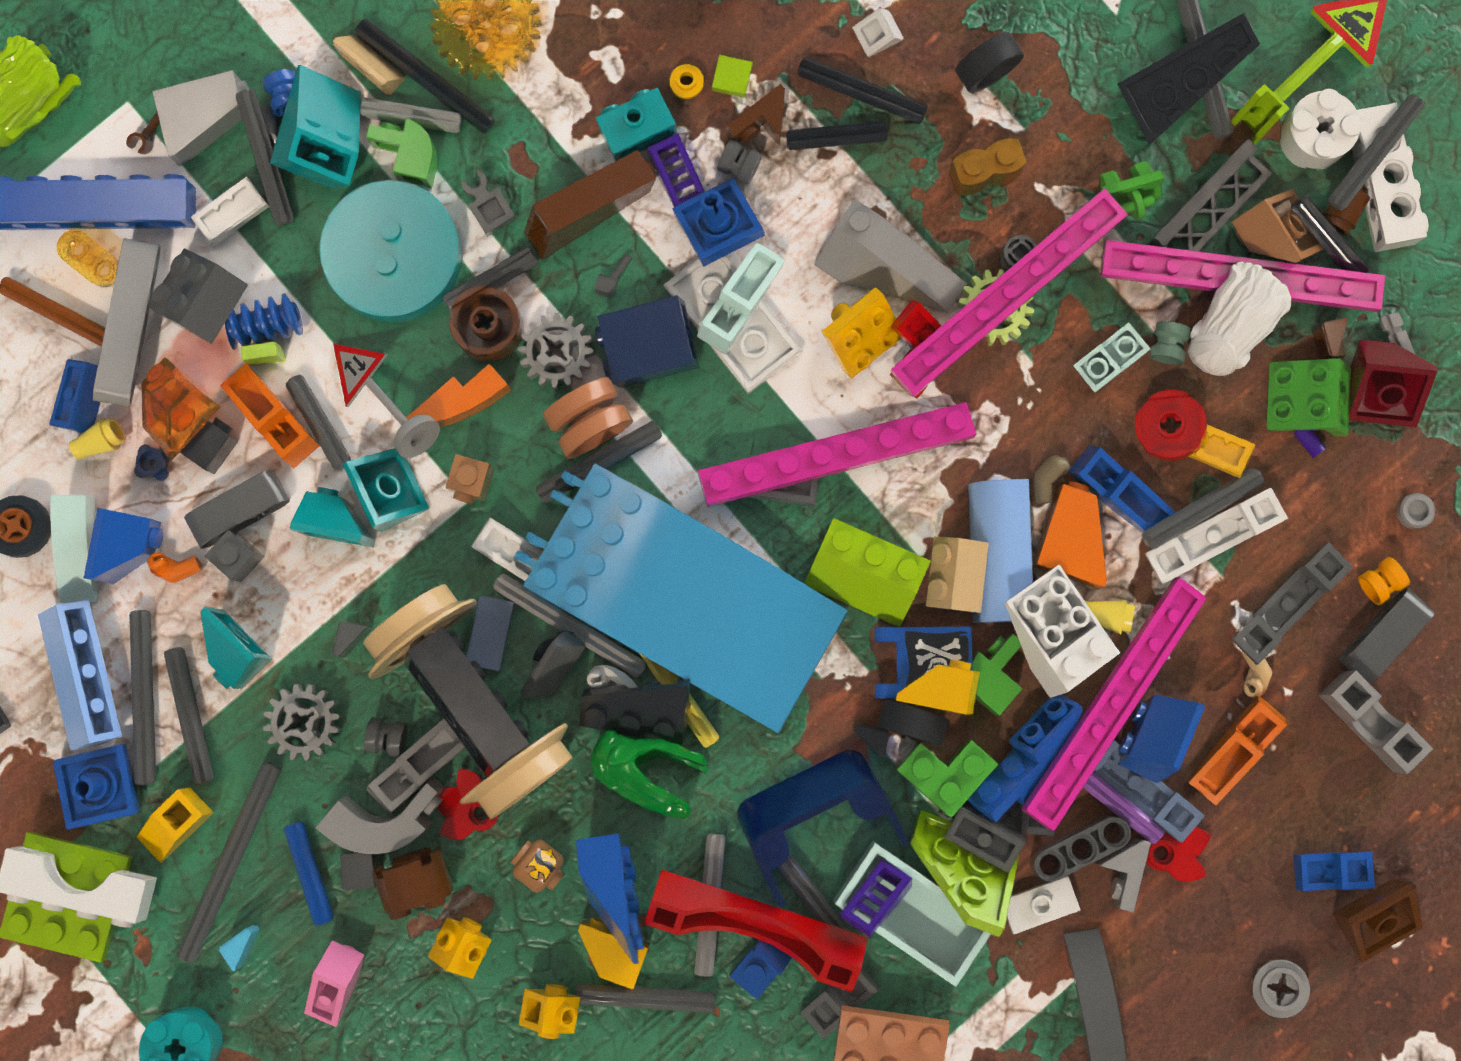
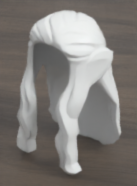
M1244 262L1231 265L1230 274L1216 290L1207 313L1204 314L1203 319L1199 320L1190 333L1191 341L1188 346V354L1191 361L1203 372L1216 376H1226L1233 373L1235 369L1245 367L1250 360V351L1273 331L1280 318L1290 311L1291 296L1287 285L1281 283L1279 279L1272 275L1271 271L1263 269L1260 265Z

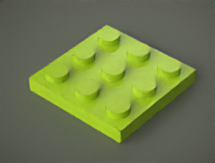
M27 832L23 847L53 853L55 864L61 877L72 887L85 891H92L99 887L112 872L119 870L129 871L133 856L35 832ZM29 899V903H16L8 900L0 928V938L100 963L106 961L115 925L111 924L112 918L99 916L96 920L85 919L76 916L77 910L65 907L63 911L59 912L41 908L42 902Z

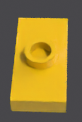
M1207 425L1206 437L1201 444V448L1188 457L1241 478L1255 449V444Z

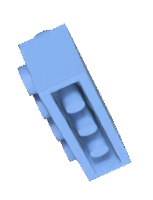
M89 600L57 604L37 614L70 751L104 744L122 737Z

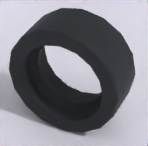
M1009 32L1000 33L983 42L967 54L958 63L955 72L968 92L976 93L991 86L1012 71L1022 61L1024 53Z
M885 700L877 726L922 742L942 746L949 719L902 703Z

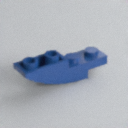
M1063 695L1049 698L1009 740L1013 750L969 797L967 801L970 806L994 822H997L1016 801L1024 805L1078 724L1083 711L1082 706Z

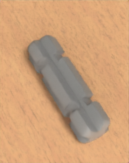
M1391 313L1382 317L1379 322L1383 332L1387 331L1386 341L1395 343L1415 354L1406 330L1402 331L1401 326L1404 324L1400 314Z

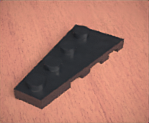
M1244 13L1117 84L1149 145L1260 45Z

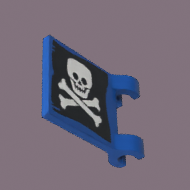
M875 627V642H896L897 683L875 684V698H896L898 692L937 665L949 666L950 659L972 663V627Z

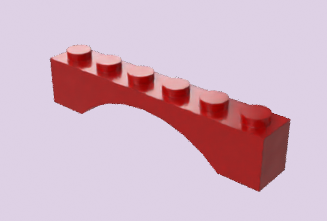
M661 870L644 922L645 925L676 935L699 931H723L754 937L790 955L805 967L817 981L849 992L853 991L861 972L868 940L867 936L665 870Z

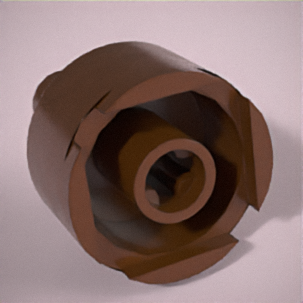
M475 286L465 290L456 298L449 318V328L454 340L468 356L482 363L496 362L508 357L517 349L522 342L521 335L524 332L523 319L514 301L506 292L487 286ZM484 319H488L491 322L492 327L488 330L483 328L482 321Z
M437 846L433 852L431 847L400 855L393 858V866L385 869L382 863L371 870L384 912L389 913L391 920L408 916L412 913L411 909L424 905L425 910L441 906L446 903L445 897L451 895V891L454 889L440 846Z

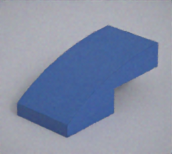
M1372 852L1293 854L1296 890L1375 888Z

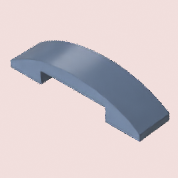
M1113 740L1094 769V772L1159 824L1165 832L1180 843H1183L1205 815L1180 794L1173 792L1163 782L1154 783L1118 765L1122 753L1118 751L1120 745Z

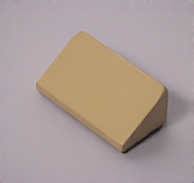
M357 35L336 37L333 40V45L339 55L387 96H391L405 80V76Z

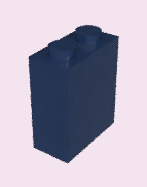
M678 295L598 316L599 326L595 328L596 337L600 347L605 348L607 360L603 361L605 376L612 380V384L622 388L700 368L685 301Z

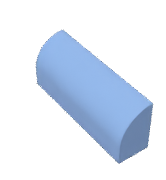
M1029 479L989 480L968 484L970 540L989 543L981 613L973 612V623L1012 622L1005 602L1033 583Z

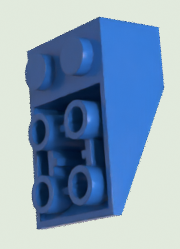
M619 833L576 840L579 875L589 903L632 963H639L638 950L644 949L642 930L638 924L637 916L640 915L638 895L635 894L634 882H636L634 861L631 859L630 847L622 845Z

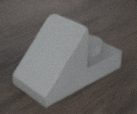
M1136 838L1127 843L1123 848L1095 862L1099 866L1121 871L1120 877H1115L1111 886L1110 898L1114 899L1113 906L1134 912L1151 842Z

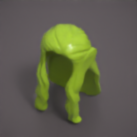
M20 35L9 37L6 46L0 52V147H8L10 144L16 143L27 131L41 124L46 119L48 113L59 108L62 101L71 94L76 86H81L80 78L73 73L67 74L62 83L59 84V74L56 65L49 60L52 54L44 44L36 46L34 41Z

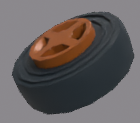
M23 495L8 496L0 500V553L13 558H22L39 552L47 544L51 535V522L47 509L37 500Z

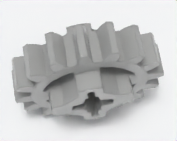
M555 313L553 321L549 322L546 316L542 315V325L537 326L531 322L529 324L532 330L531 335L523 333L521 335L522 340L527 345L518 347V352L527 357L521 360L520 364L523 368L532 367L527 375L531 380L540 376L538 384L541 387H544L548 381H551L554 390H558L560 382H565L566 386L571 388V378L576 377L582 381L584 378L581 369L591 370L592 368L591 363L586 360V357L595 356L594 350L586 347L593 342L590 335L581 336L586 328L582 323L573 327L574 318L572 316H569L565 322H562L559 313ZM552 330L564 331L561 335H553L548 333ZM538 341L541 345V353L536 357L537 360L535 361L534 348ZM547 342L558 349L561 348L566 361L555 354L552 355ZM576 343H578L579 356L575 362L572 358V350L576 347ZM552 368H562L565 370L562 373H548Z
M301 684L293 685L292 694L289 690L282 689L280 690L282 700L271 699L269 701L274 707V711L264 712L263 716L271 719V724L264 726L263 731H272L273 736L267 742L268 744H280L277 750L279 755H283L289 750L290 760H298L302 753L304 760L307 761L312 760L313 751L319 756L325 755L324 744L335 746L336 742L331 735L332 733H341L342 729L335 726V721L343 717L342 714L333 713L332 709L336 707L338 702L336 700L326 701L329 693L327 690H322L315 694L316 685L308 684L304 692ZM306 698L318 705L306 708L298 699ZM285 711L286 717L284 725L281 726V717L283 712ZM313 715L305 723L306 728L293 729L301 721L299 716ZM325 718V727L321 734L319 729L321 721ZM295 736L300 737L308 746L295 745L289 739Z

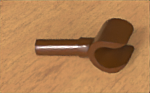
M157 111L141 134L135 132L127 137L126 146L133 149L137 142L142 139V146L139 148L138 153L146 155L152 151L153 142L150 138L160 123Z

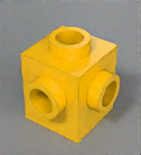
M447 917L437 934L428 957L448 972L473 979L492 939L480 931L482 925L472 919L463 917L460 922Z
M546 984L545 989H525L519 1025L538 1032L537 1035L539 1037L547 1039H558L559 1034H574L580 997L566 993L567 987L558 984Z

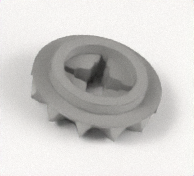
M1285 959L1269 960L1268 963L1257 968V973L1251 981L1253 999L1262 1011L1273 1017L1288 1018L1298 1014L1306 1006L1310 996V984L1305 972L1295 963ZM1283 978V984L1293 989L1294 992H1282L1280 998L1277 999L1276 992L1267 987V984H1278L1279 979Z

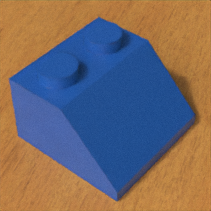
M1154 695L1144 703L1139 702L1131 718L1132 721L1136 722L1131 734L1127 732L1120 743L1118 751L1122 753L1118 765L1154 783H1158L1179 771L1205 705L1160 695Z

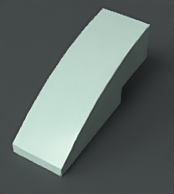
M756 242L721 291L719 299L700 324L697 337L722 353L727 354L761 303L786 260Z
M86 494L50 495L51 542L60 603L89 600L90 603H98V581L83 579L95 523V497Z

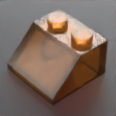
M166 357L159 364L154 365L147 373V377L141 382L142 427L166 455L173 460L220 409V406L194 379Z

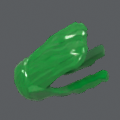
M613 730L606 731L601 735L590 757L592 773L598 781L607 786L609 790L616 791L621 797L645 809L681 819L689 817L691 808L685 800L653 784L637 767L641 763L654 758H665L706 774L708 768L704 755L689 751L679 744L661 739L634 740L618 735Z

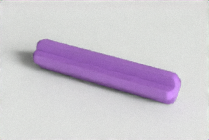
M1092 772L1083 788L1116 816L1126 821L1145 840L1151 842V844H1156L1164 835V829L1096 772Z

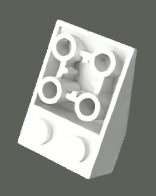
M1060 565L1051 569L1005 602L1028 665L1050 698L1069 692L1120 653Z

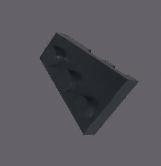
M690 679L678 680L677 684L661 685L660 682L647 683L646 687L628 688L625 685L587 688L581 695L579 726L604 731L613 730L619 734L644 739H661L682 746L686 736Z

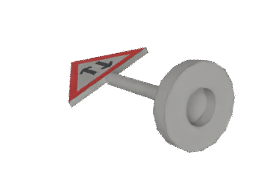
M333 344L345 406L349 408L366 385L401 424L394 437L396 451L404 458H413L428 450L439 436V423L433 417L426 414L417 415L408 420L371 378L388 354Z

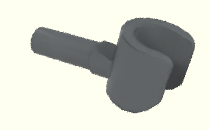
M625 254L614 271H612L610 277L599 274L595 283V293L605 297H612L615 294L618 280L632 260V257Z

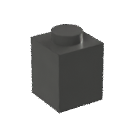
M227 530L204 557L230 580L242 582L265 556L239 533Z

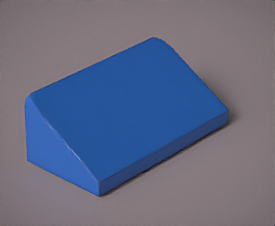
M67 359L51 415L50 426L84 433L95 424L100 402L93 401V390L98 365Z

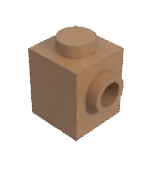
M455 454L445 488L454 493L453 499L469 504H473L474 499L485 502L494 468L489 463Z

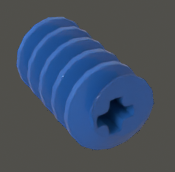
M283 293L280 305L276 304L272 296L268 297L267 308H263L258 299L254 300L253 311L249 310L245 302L241 303L240 314H236L233 309L225 322V329L231 348L236 350L238 342L241 346L251 345L252 339L256 344L264 343L265 335L272 342L278 339L279 333L285 339L290 338L292 329L300 336L303 334V323L298 306L295 302H291L287 295Z

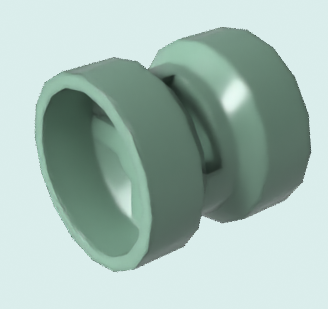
M1157 322L1155 328L1157 343L1151 347L1149 357L1165 364H1184L1186 352L1183 346L1190 339L1191 328L1175 322Z

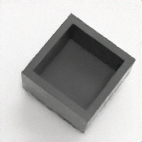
M184 248L181 254L172 261L170 271L163 283L154 290L148 308L212 344L248 284L220 265Z

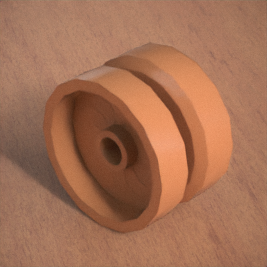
M609 377L599 378L578 387L554 402L542 414L552 432H564L558 443L567 459L576 458L600 447L621 434L634 422L624 404L612 405L618 393Z

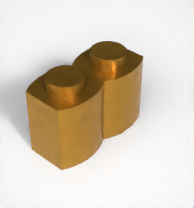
M1009 138L993 143L986 150L975 149L960 154L953 160L948 173L956 195L969 196L982 191L988 184L1003 185L1015 180L1021 174L1027 161L1019 139Z

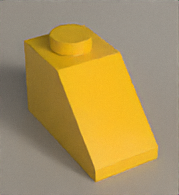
M950 659L949 666L937 665L898 692L896 701L966 715L973 714L980 672L970 670L972 663Z

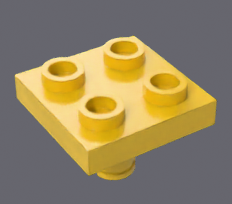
M876 287L851 308L844 302L836 305L831 312V319L834 322L821 331L843 372L850 379H853L857 374L865 370L874 360L901 339L890 327L896 318L884 294Z

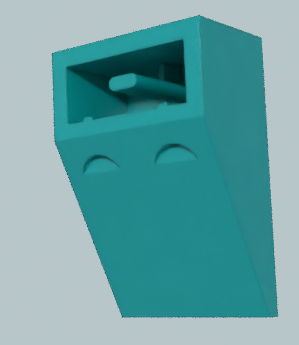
M298 65L270 164L331 189L349 186L359 154L361 92L305 66Z

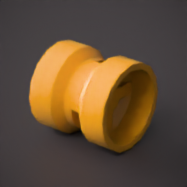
M1387 557L1379 562L1378 568L1374 571L1368 570L1358 576V582L1362 590L1377 605L1386 602L1392 592L1402 591L1410 585L1409 578L1402 566L1391 557Z

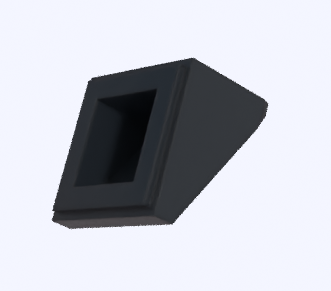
M860 723L853 724L852 730L879 756L884 758L890 734L888 730Z

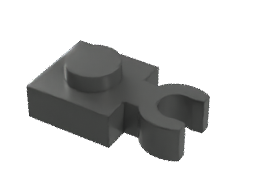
M479 170L476 172L480 180V185L477 188H470L465 180L461 181V187L467 196L476 199L468 204L488 237L515 221L516 217L497 187L488 192V180L484 173Z

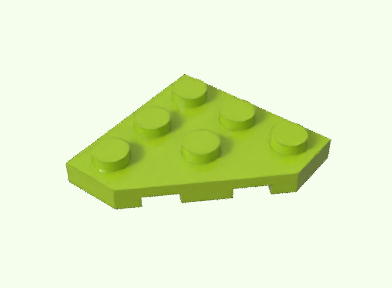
M921 810L916 819L910 845L966 925L1000 937L1005 928L1019 855L1010 872L1007 873L946 839L945 836L953 823L952 821Z

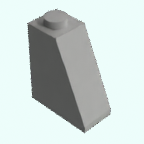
M232 70L152 91L168 157L178 166L185 165L241 121L242 117L235 96L236 93L249 89L245 80L241 81Z

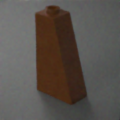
M636 150L533 204L524 233L541 260L554 254L650 193L656 180L652 164L649 160L643 159L639 151Z

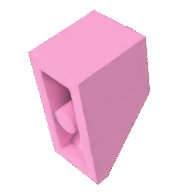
M331 941L313 972L304 1014L337 1027L359 978L365 954L358 952L351 946Z

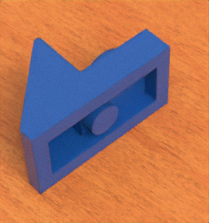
M757 940L730 973L729 977L755 999H758L778 974H782L792 957L771 944Z

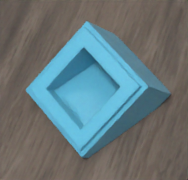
M252 925L244 929L219 947V952L232 971L243 967L259 933L260 928L258 925Z

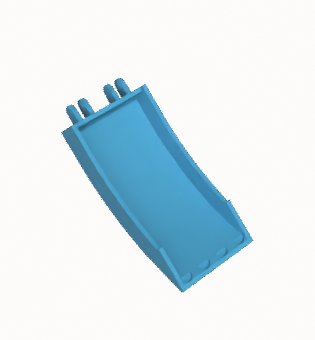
M595 463L584 481L564 471L561 478L570 486L579 488V491L573 500L561 491L553 490L550 494L552 499L568 507L549 542L531 532L527 533L525 539L537 548L541 547L544 551L538 561L525 552H516L514 558L533 568L523 586L681 678L690 679V683L779 733L847 615L848 610L720 533Z

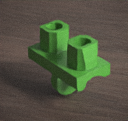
M1146 161L1134 164L1129 170L1130 179L1120 181L1117 172L1114 171L1101 174L1098 184L1099 191L1101 192L1105 188L1126 213H1132L1135 220L1144 219L1145 208L1155 205V199L1161 198V183L1164 182V176L1161 170L1154 172Z

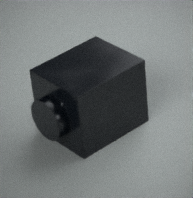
M201 416L177 451L205 471L215 475L239 440L230 435L233 428L219 418L215 417L211 422Z

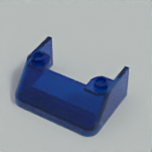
M851 749L843 750L746 798L739 805L737 812L738 821L779 907L785 905V899L771 870L781 866L789 856V844L783 832L848 800L854 813L862 819L873 820L885 814L897 841L902 846L909 843L886 794L866 758L860 752Z

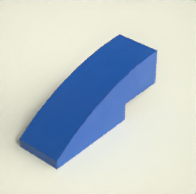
M1089 445L1068 471L1080 484L1088 486L1089 492L1097 495L1101 502L1142 533L1176 513L1132 471L1121 467L1101 447Z

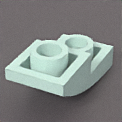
M1128 322L1073 366L1091 389L1097 392L1151 349Z

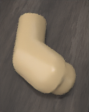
M1242 651L1241 653L1250 667L1243 685L1244 693L1251 698L1261 697L1268 688L1272 677V670L1265 658L1256 665Z

